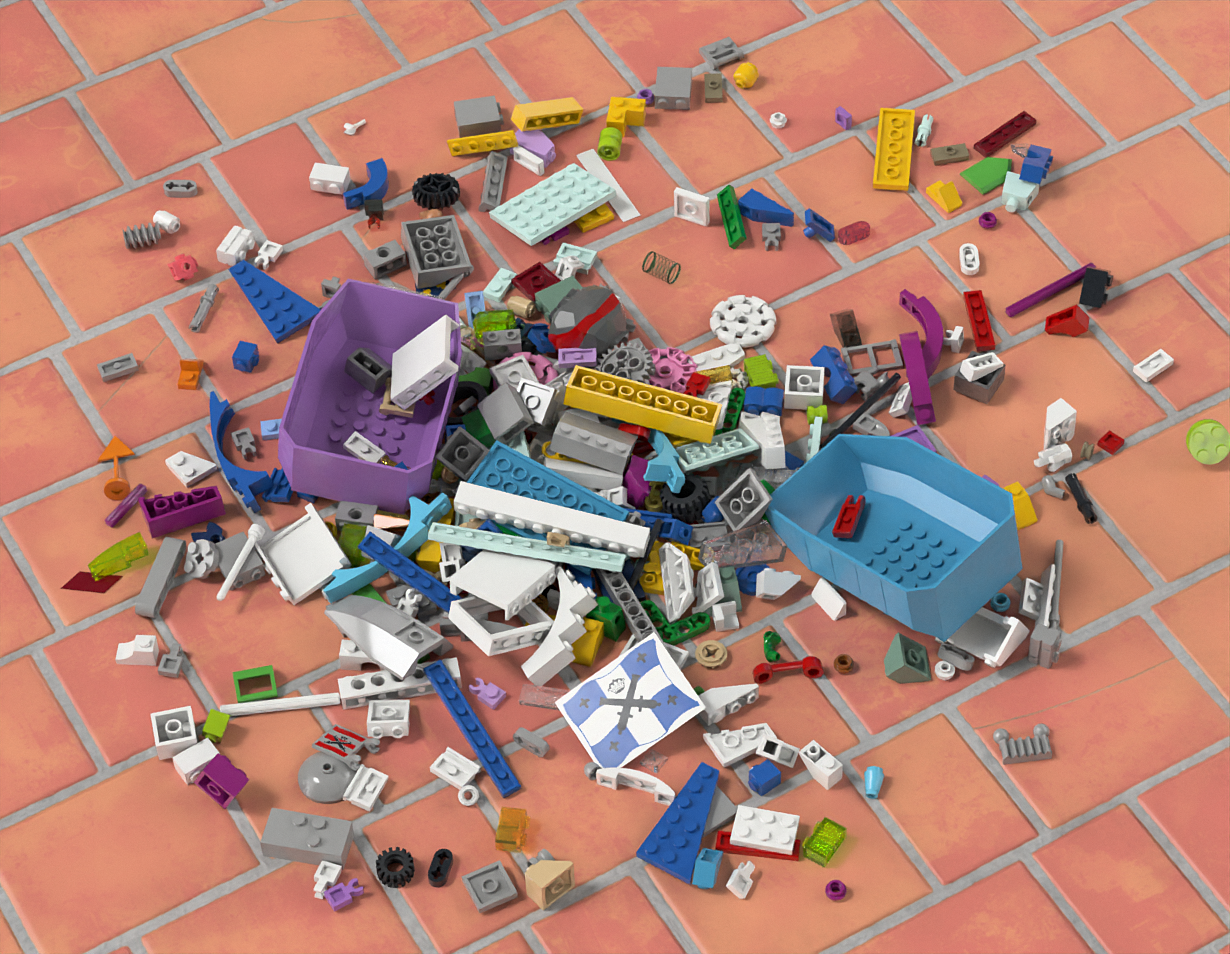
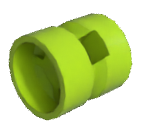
M608 127L600 132L597 154L600 158L606 161H613L620 156L623 138L621 131Z

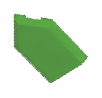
M986 157L960 172V175L984 195L1005 182L1007 171L1011 172L1012 159Z

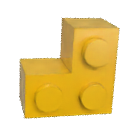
M611 97L606 128L613 127L618 129L624 138L626 125L644 126L646 99Z

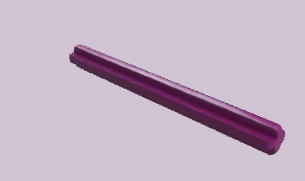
M1090 262L1006 307L1005 313L1012 317L1083 279L1086 267L1096 268V266Z

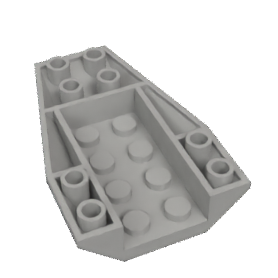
M350 595L324 612L373 662L401 680L415 673L418 659L433 651L437 655L442 656L453 649V645L446 638L415 618L389 604L372 598Z

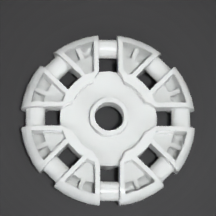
M745 295L731 296L727 301H721L715 306L710 318L712 332L718 336L721 342L725 344L739 343L741 348L759 345L761 341L765 342L775 330L774 325H776L774 310L768 307V303L755 296H752V298L745 297ZM740 321H746V322H748V323L743 324V323H739V322H740Z

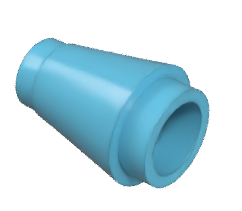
M870 766L864 772L866 797L878 798L885 776L882 768Z

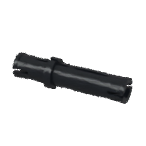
M1072 473L1068 474L1065 477V481L1078 504V510L1083 514L1087 524L1096 522L1098 517L1092 508L1093 504L1087 498L1075 473H1073V476Z

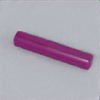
M141 483L138 484L105 519V524L111 528L114 527L138 502V498L147 492V487Z

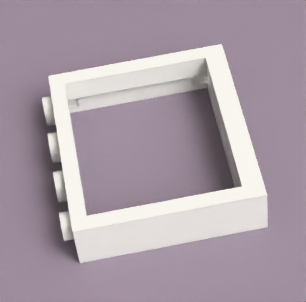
M477 596L451 601L448 617L488 656L541 644L554 623L531 600L528 605H525L518 612L530 625L490 634L472 616L501 610L502 608Z

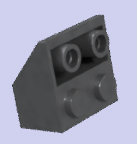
M359 347L347 358L344 372L374 393L386 382L387 378L392 377V366L369 348Z

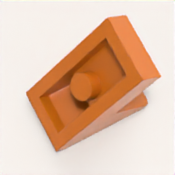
M181 359L179 361L181 372L177 384L178 389L197 390L204 360Z

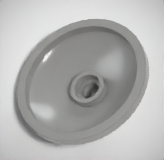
M320 751L311 755L303 762L298 772V784L302 793L314 802L322 804L337 803L343 800V795L358 770H353L345 762Z

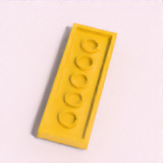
M880 108L873 177L874 189L908 191L915 110Z

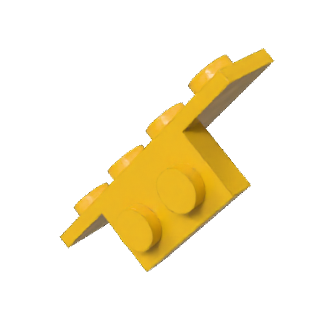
M514 130L447 140L452 156L512 148L519 145Z

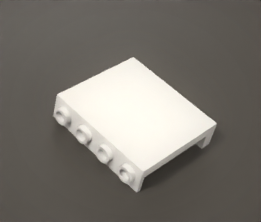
M444 315L393 353L390 399L392 402L405 410L458 371V365L450 360V333L459 327L458 323Z
M311 503L305 506L308 512L307 515L261 547L257 542L254 544L257 548L256 553L261 561H265V564H263L268 574L272 573L274 576L271 578L277 588L281 587V596L285 601L289 600L293 605H296L335 578L331 574L335 569H348L352 566L323 518Z
M484 549L450 577V593L457 596L461 591L465 590L504 609L505 620L508 621L525 605H528L533 598L541 594L546 587L553 584L556 578L555 565L540 558L535 559L528 556Z

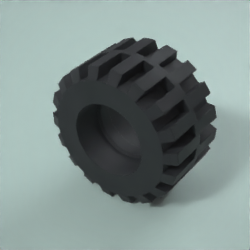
M684 473L685 483L681 487L680 493H672L668 484L664 483L663 489L660 490V498L664 512L672 514V519H677L684 523H694L696 520H701L703 516L702 511L711 502V497L704 478H701L699 475L694 476L693 473L689 475Z

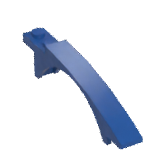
M212 391L210 392L211 432L218 460L233 491L237 490L240 496L244 494L245 497L242 500L247 508L251 507L253 512L256 513L261 508L255 496L273 487L274 484L267 471L245 470L233 465L225 458L223 438L226 428L235 413L232 408L227 410L230 406L227 399L220 403L215 392Z

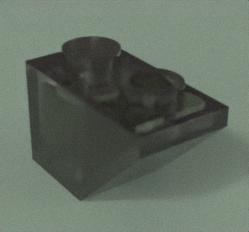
M844 309L830 313L833 330L842 347L848 348L862 345L853 309Z

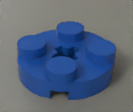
M543 323L534 324L527 335L528 339L537 346V350L541 353H546L547 351L557 353L548 340L549 325Z

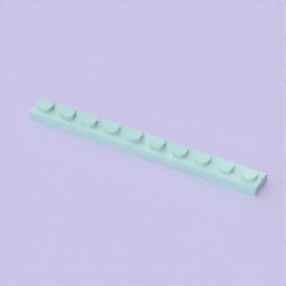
M435 522L432 523L428 532V540L606 569L612 572H622L626 554L566 544L565 547L547 545V541Z

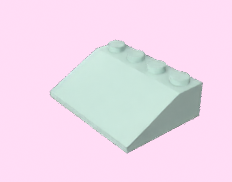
M739 428L713 436L711 444L696 441L674 449L680 456L677 463L683 474L689 475L696 471H706L709 467L715 465H725L728 461L742 460L745 456L751 455L758 450L759 445Z

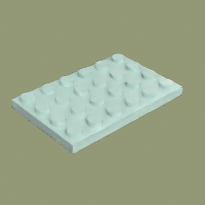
M573 163L532 188L525 190L518 196L511 198L501 206L496 207L489 212V215L495 222L532 246L616 197L617 194L615 189Z

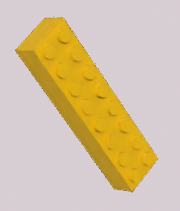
M578 365L575 366L566 386L563 403L572 408L586 410L591 413L601 414L609 418L623 420L628 423L638 424L646 428H653L708 444L712 442L722 409V404Z

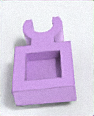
M476 678L478 687L469 685V691L477 695L480 702L493 710L506 697L505 691L491 682L487 686L484 685L481 678Z

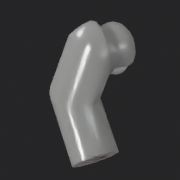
M1051 475L1044 476L1041 482L1044 492L1062 499L1065 490L1055 486L1054 478Z

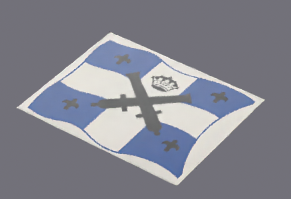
M654 632L555 702L592 760L602 769L623 767L706 708Z

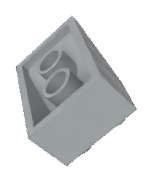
M749 468L715 501V504L734 533L749 530L761 519L773 499L753 469Z

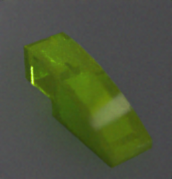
M138 532L119 541L88 564V568L95 581L132 567V561L149 555L147 545L141 533Z

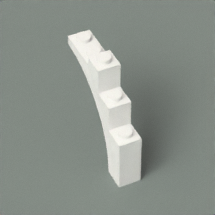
M561 566L555 569L560 588V602L555 621L541 646L521 666L527 678L537 688L544 685L575 659L572 653L574 648L571 644L587 632L583 626L585 623L583 617L598 605L594 599L596 594L590 587L585 588L576 580L573 581L575 576L569 569L565 571Z

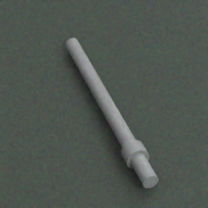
M1057 540L1055 545L1054 574H1056L1052 587L1054 590L1051 598L1052 609L1048 618L1050 622L1049 628L1057 630V626L1060 624L1058 611L1064 544L1062 540Z

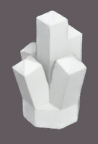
M1062 443L1038 452L1039 458L1034 460L1035 467L1047 465L1050 472H1055L1064 464L1071 462V449L1066 443Z

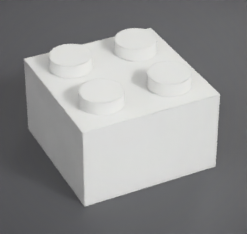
M787 365L784 409L807 410V406H814L816 408L823 404L824 367Z
M191 706L151 714L159 760L172 758L198 743Z

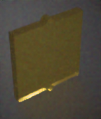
M377 510L379 515L410 520L408 515Z

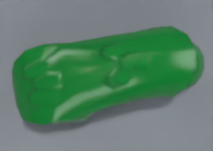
M767 631L763 636L764 655L768 662H777L780 659V653L775 651V647L781 642V637L777 632Z

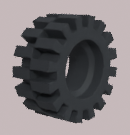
M390 847L389 852L386 850L382 851L383 856L379 854L378 860H376L378 879L384 885L387 883V886L390 888L392 884H394L395 888H398L400 883L402 887L405 886V881L409 883L411 881L410 877L413 878L415 872L411 853H406L404 848L400 851L399 847H396V850H392V847ZM392 863H401L403 865V868L397 872H391L387 869Z

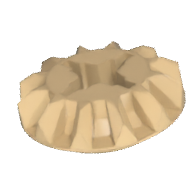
M704 641L696 648L695 658L698 664L704 665L705 668L709 666L714 669L715 666H722V663L726 661L727 649L718 641ZM708 653H710V654H714V653H715V658H713V657H711V656L708 657Z

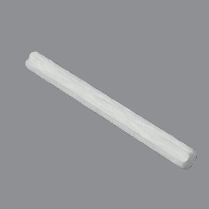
M328 693L221 705L220 712L230 716L337 705L340 704V694Z

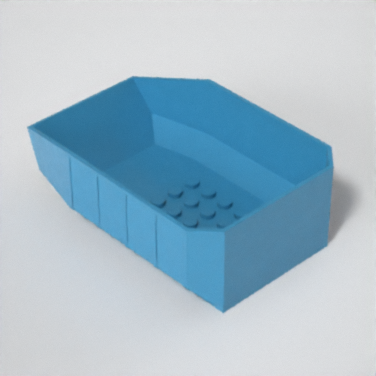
M838 434L770 494L773 500L765 511L776 536L809 570L814 571L859 599L881 610L886 615L910 627V629L932 635L943 642L949 639L1023 569L1012 493L907 437ZM848 495L854 496V504H856L860 495L865 496L866 504L853 537L835 538L832 531L841 507Z

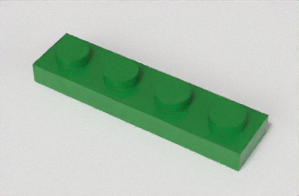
M728 185L717 194V199L729 247L735 249L747 238L734 187Z

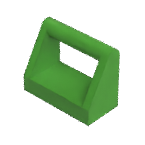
M272 665L232 672L238 703L278 697ZM270 676L272 690L241 695L239 681Z

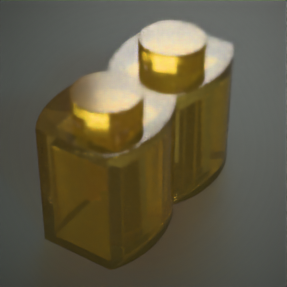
M501 808L495 838L496 850L521 853L522 846L525 847L527 842V834H524L525 829H529L530 816H527V809Z

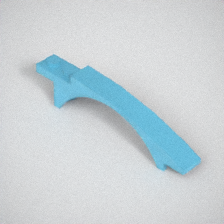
M611 418L613 422L618 424L625 423L638 425L634 423H628L623 420ZM648 428L651 430L648 442L655 449L658 457L648 461V467L643 478L646 481L667 482L672 493H680L681 487L685 483V476L677 464L680 456L662 431Z
M441 493L429 505L414 495L409 498L411 507L409 525L394 549L408 557L428 540V530H430L432 523H437L452 508L446 494ZM377 561L353 569H335L331 573L335 579L323 591L328 602L333 603L375 581L389 570Z

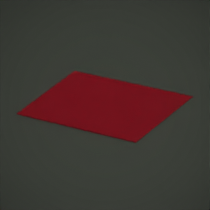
M80 571L61 589L105 593L123 576Z

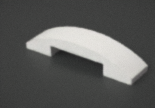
M627 768L598 769L596 772L598 785L616 790L618 784L646 791L654 794L655 802L670 806L675 799V792L667 784L647 773Z

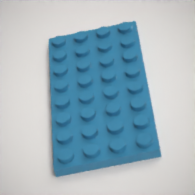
M497 440L467 481L470 484L625 522L629 516V511ZM491 520L495 525L499 524L521 537L547 541V533L540 534L531 529H519L511 524H500L495 520ZM570 539V545L602 551L607 549L603 547L595 548L583 542L575 543ZM567 563L587 575L593 569L588 566Z

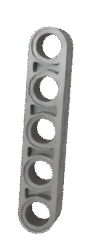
M171 537L164 538L136 602V615L157 618L185 554L186 540Z

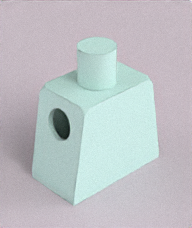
M1007 171L1001 203L1006 205L1005 209L1008 212H1015L1016 208L1026 210L1038 195L1040 184L1020 180V174Z

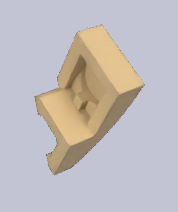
M548 532L547 545L565 547V544L570 545L569 536Z

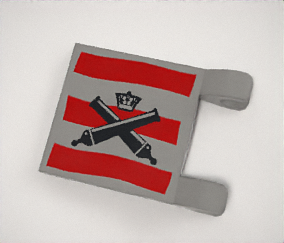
M335 724L312 744V748L345 762L353 770H358L361 766L358 764L361 761V757L354 754L364 746L371 753H377L380 748L376 746L380 744V740L377 738H366Z

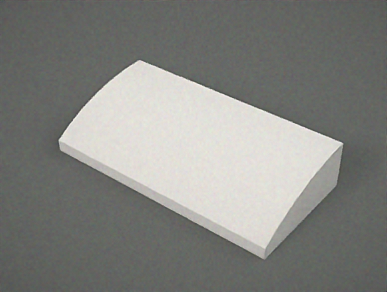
M545 457L544 466L581 486L610 490L622 485L623 474L621 475L592 464Z

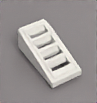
M991 352L963 360L960 372L971 382L1003 367L1004 363Z

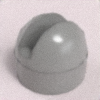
M589 762L584 766V773L590 780H595L597 770L602 768L595 762Z

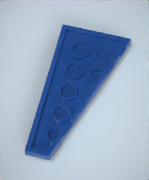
M245 260L228 269L277 344L310 324L321 311V309Z
M703 762L700 763L637 850L636 857L690 885L719 779V770Z

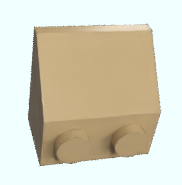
M540 860L538 863L529 866L525 872L527 895L544 911L575 886L573 863L571 861Z

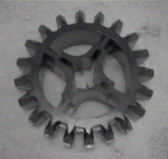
M429 173L427 176L423 175L422 178H417L413 185L412 195L417 206H422L423 209L441 208L443 210L444 207L450 208V205H455V202L460 197V188L458 181L455 180V177H451L450 174Z

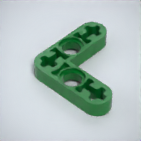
M645 600L640 603L643 609H647L644 611L652 623L655 621L662 623L660 627H655L663 642L670 645L680 644L710 628V617L707 613L698 612L669 625L654 602ZM682 627H686L689 629V631L687 633H681L679 629ZM663 632L667 638H670L669 640H667L666 638L663 639Z

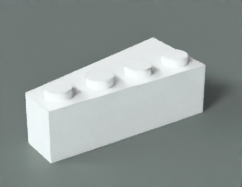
M769 415L764 418L740 419L741 429L759 445V449L752 453L754 456H758L759 462L766 469L785 468V446L778 417Z

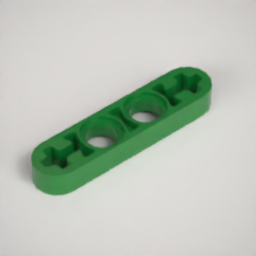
M733 388L730 393L723 424L730 423L732 426L729 428L722 426L721 429H716L714 436L736 430L744 407L746 393L743 389ZM739 396L737 399V403L734 402V398ZM729 409L737 410L734 414H730L727 411Z

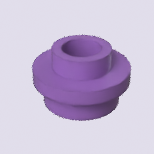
M642 89L639 91L637 99H646V105L654 101V94L649 89Z

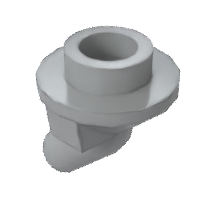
M626 319V329L629 332H634L636 325L633 324L634 321ZM629 332L621 340L623 343L628 341Z

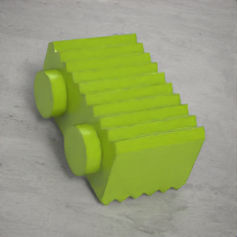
M766 354L744 359V371L747 373L751 387L776 388V384L779 383L776 373H773L772 361L767 359Z

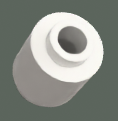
M159 210L155 213L153 222L158 221L160 229L170 234L179 230L180 219L167 211Z

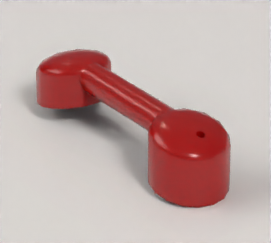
M808 656L800 661L772 665L761 663L753 669L752 674L754 682L762 684L772 678L773 672L803 668V673L806 677L819 678L824 674L820 659Z

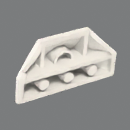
M665 543L659 549L667 619L669 624H673L695 600V587H693L692 580L694 573L687 555L672 544Z

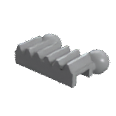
M1043 723L1037 724L1034 727L1033 739L1027 736L1025 740L1021 737L1016 741L1013 738L1009 740V733L1003 728H999L993 733V739L999 744V750L1002 753L1003 765L1052 759V751L1048 739L1050 730Z

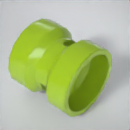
M820 405L816 408L814 406H807L808 425L814 424L815 417H823L822 424L828 423L826 405Z

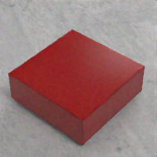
M1109 430L1098 441L1097 446L1113 455L1124 445L1125 440Z

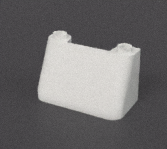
M981 607L945 642L938 638H935V641L940 644L948 643L985 660L984 663L995 668L996 666L1000 667L1025 640L1029 629L1014 617H1003Z

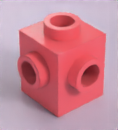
M184 253L174 257L175 261L167 264L174 280L182 278L184 281L194 277L193 273L198 271L196 259L191 255L185 256Z

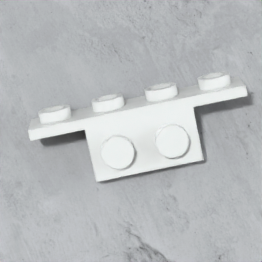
M1051 564L1042 572L1041 583L1029 578L1024 579L1022 582L1018 613L1036 620L1035 627L1040 623L1049 628L1050 622L1048 618L1052 609L1050 603L1054 593L1052 587L1056 574H1054V564Z

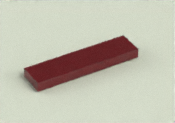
M1023 111L975 143L974 149L985 158L989 157L1036 125V119Z

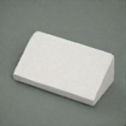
M820 578L811 596L831 619L836 621L846 615V601L825 578Z

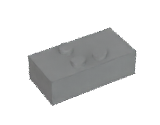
M271 808L260 842L263 856L320 865L323 860L340 865L344 870L354 837L352 821Z

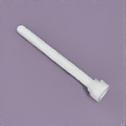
M252 524L248 530V540L217 594L218 601L224 600L255 542L261 540L264 536L265 529L262 526Z

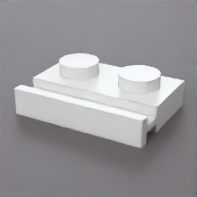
M449 747L430 766V772L459 790L463 786L469 785L475 778V775L481 771L479 765Z
M361 764L344 793L343 800H348L351 804L370 812L388 781V775L372 768H366Z

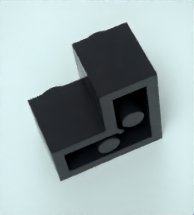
M1091 266L1086 267L1079 304L1102 308V305H1106L1108 294H1105L1108 287L1112 286L1114 275H1111L1110 270Z

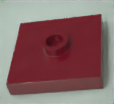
M541 262L536 263L511 279L512 284L533 302L536 301L535 293L561 281Z

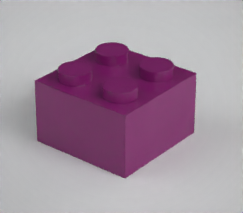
M217 753L202 770L194 783L221 807L226 809L248 783L249 779L246 773L241 769L235 768L226 756H221Z

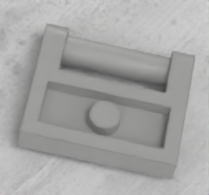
M730 37L699 48L700 55L712 70L725 63L744 58L742 49H739Z

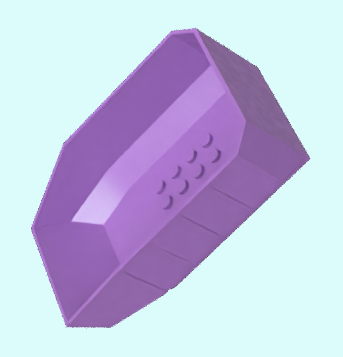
M346 280L312 320L279 426L278 459L290 483L291 490L337 501L377 505L381 511L404 515L411 508L409 498L412 495L421 499L429 492L437 463L435 456L439 453L442 439L444 438L445 428L459 381L462 348L458 303L357 280ZM444 315L458 323L459 327L450 333V360L458 365V371L433 389L435 395L431 396V398L435 400V403L427 405L424 400L416 401L413 418L394 414H381L379 408L383 403L385 395V383L372 393L344 372L347 358L359 347L369 348L392 366L394 352ZM356 431L386 452L380 463L358 459L344 449L343 444ZM403 461L406 467L411 469L405 470L394 466Z

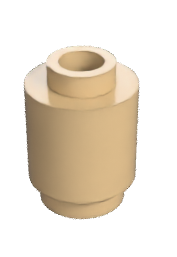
M511 296L507 303V309L518 316L529 318L535 313L536 307L534 302L523 297Z

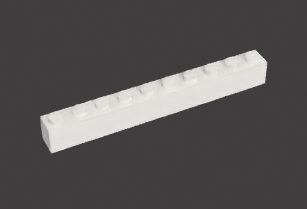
M462 481L454 499V509L460 514H471L480 519L490 518L500 524L507 523L519 529L527 528L540 534H548V532L559 533L569 536L571 541L575 543L583 542L595 548L603 547L612 552L627 553L632 557L644 558L650 539V528Z

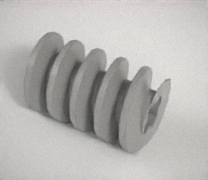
M158 221L155 222V227L151 223H148L147 228L144 224H141L140 229H138L137 225H134L133 230L127 226L126 232L123 230L126 248H130V243L136 248L138 242L143 247L145 241L149 246L152 240L155 244H158L159 239H161Z

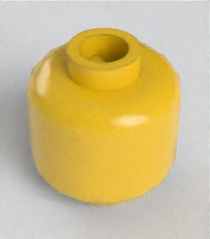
M749 62L740 64L733 75L735 84L741 89H744V87L751 88L759 77L758 68Z

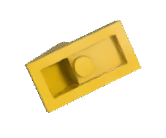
M939 180L926 188V193L948 214L963 204L952 181L944 184Z

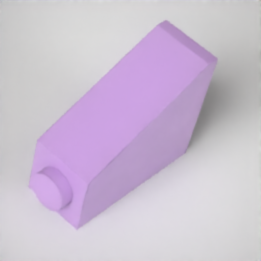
M519 129L515 133L519 146L544 160L545 168L550 162L554 161L556 157L554 144L540 129L521 131ZM514 147L510 148V153L514 155Z

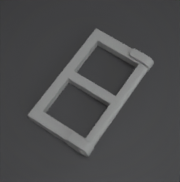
M896 339L841 348L844 363L847 365V370L851 376H857L862 371L873 369L875 366L878 367V372L903 368ZM891 346L896 363L877 366L872 349ZM867 350L872 367L853 370L848 353Z

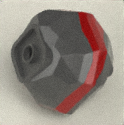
M597 285L583 287L580 290L572 288L558 303L557 308L555 307L548 315L552 321L548 332V340L557 353H559V349L596 348L597 358H603L602 354H609L608 349L613 350L614 345L617 346L629 332L626 329L627 322L623 307L615 294L609 289Z

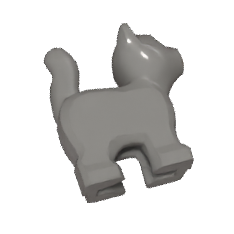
M877 366L873 367V369L862 371L857 377H854V383L858 389L855 393L858 394L861 389L863 392L861 398L865 402L889 380L888 372L882 374L878 379L873 377L879 370Z

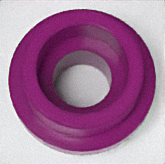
M984 212L979 217V225L983 228L990 229L997 224V219L991 212Z
M832 880L826 885V896L831 900H841L846 895V886L840 880Z

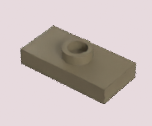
M722 73L704 74L705 103L723 102Z
M965 143L930 149L934 165L969 160V153Z

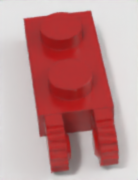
M848 495L841 507L832 531L835 538L853 537L866 504L865 496L860 495L856 504H854V496Z

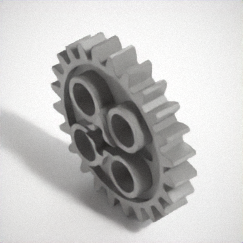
M631 342L627 346L621 343L619 348L614 345V350L608 349L609 354H602L604 359L598 360L600 365L595 366L597 371L645 384V379H651L649 374L654 372L652 370V367H654L653 358L648 349H645L643 345L639 346L638 343L632 345Z

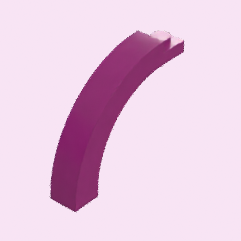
M904 289L900 292L899 305L909 312L924 330L926 343L922 353L927 378L929 379L936 370L942 356V321L935 307L924 296L917 299L914 294Z
M918 331L899 334L917 425L936 422Z

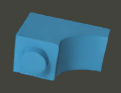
M708 848L701 850L695 862L692 884L698 885L701 889L714 887L717 882L723 851Z

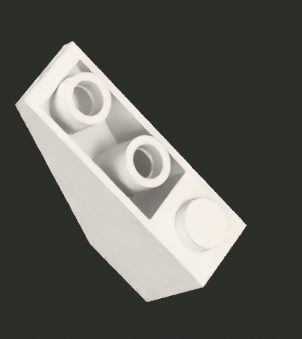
M757 684L711 688L698 695L706 707L698 714L708 726L714 722L717 723L730 713H735L741 707L755 702L759 698V686Z

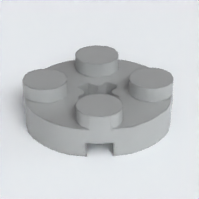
M204 539L189 543L184 565L185 572L195 578H208V574L216 570L219 562V552L215 549V544Z

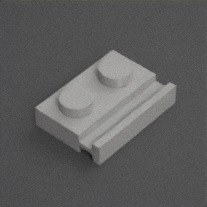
M725 521L690 525L693 527L689 546L704 551L729 548L730 543Z

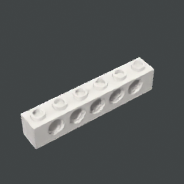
M457 657L441 660L458 688H462ZM437 661L417 664L415 673L404 680L396 677L386 669L379 672H368L362 675L346 676L338 679L343 710L369 705V700H400L436 693L424 674L423 668Z

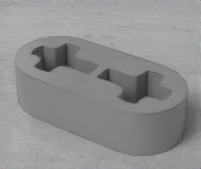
M168 180L163 185L164 194L167 197L190 198L194 197L198 192L197 185L193 180Z
M946 643L940 645L937 653L938 657L966 671L972 669L975 661L972 655Z
M520 727L513 734V739L518 745L538 757H543L550 749L545 740L525 728Z

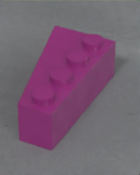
M217 486L192 489L190 493L178 491L174 492V495L164 497L162 494L154 495V498L145 499V497L138 498L142 515L152 539L226 514Z

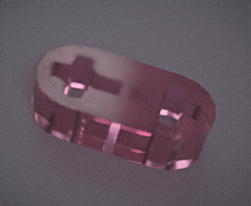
M858 221L841 228L838 231V241L843 245H849L867 238L870 235L869 223Z

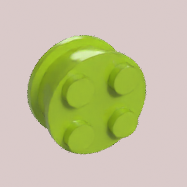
M1203 419L1194 423L1188 430L1186 445L1197 461L1203 464H1216L1222 461L1230 452V434L1220 422L1213 419Z

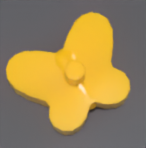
M651 551V561L645 564L643 569L647 573L655 572L661 575L659 553Z

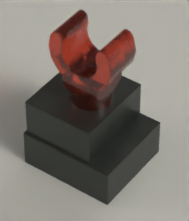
M382 199L364 200L365 214L369 216L367 222L368 229H371L372 224H377L378 229H380V220H383L384 215Z

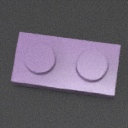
M596 348L559 349V368H574L576 365L581 367L597 366Z

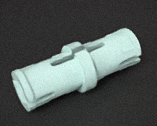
M928 114L924 115L922 123L917 129L918 135L915 140L917 146L922 141L921 147H924L928 136L931 134V126L934 121L931 115L928 120Z

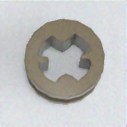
M1085 441L1080 458L1086 457L1087 460H1090L1095 444L1089 445Z

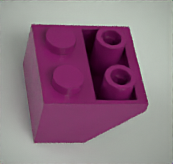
M632 455L623 472L621 486L627 488V503L637 510L638 507L643 506L645 496H649L652 488L649 483L652 481H646L643 478L649 460Z

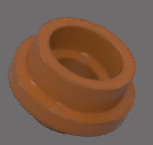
M840 654L834 660V668L840 673H848L854 667L853 659L847 654Z

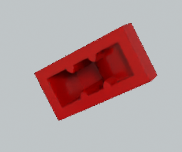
M1076 304L1047 316L1045 331L1049 335L1065 333L1075 337L1088 331L1090 317Z

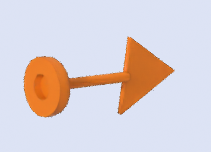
M116 436L113 437L97 461L102 462L114 459V478L105 482L104 494L109 499L122 500L130 494L131 490L129 482L119 477L118 458L135 454Z

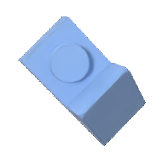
M483 291L464 293L469 327L473 329L487 328Z

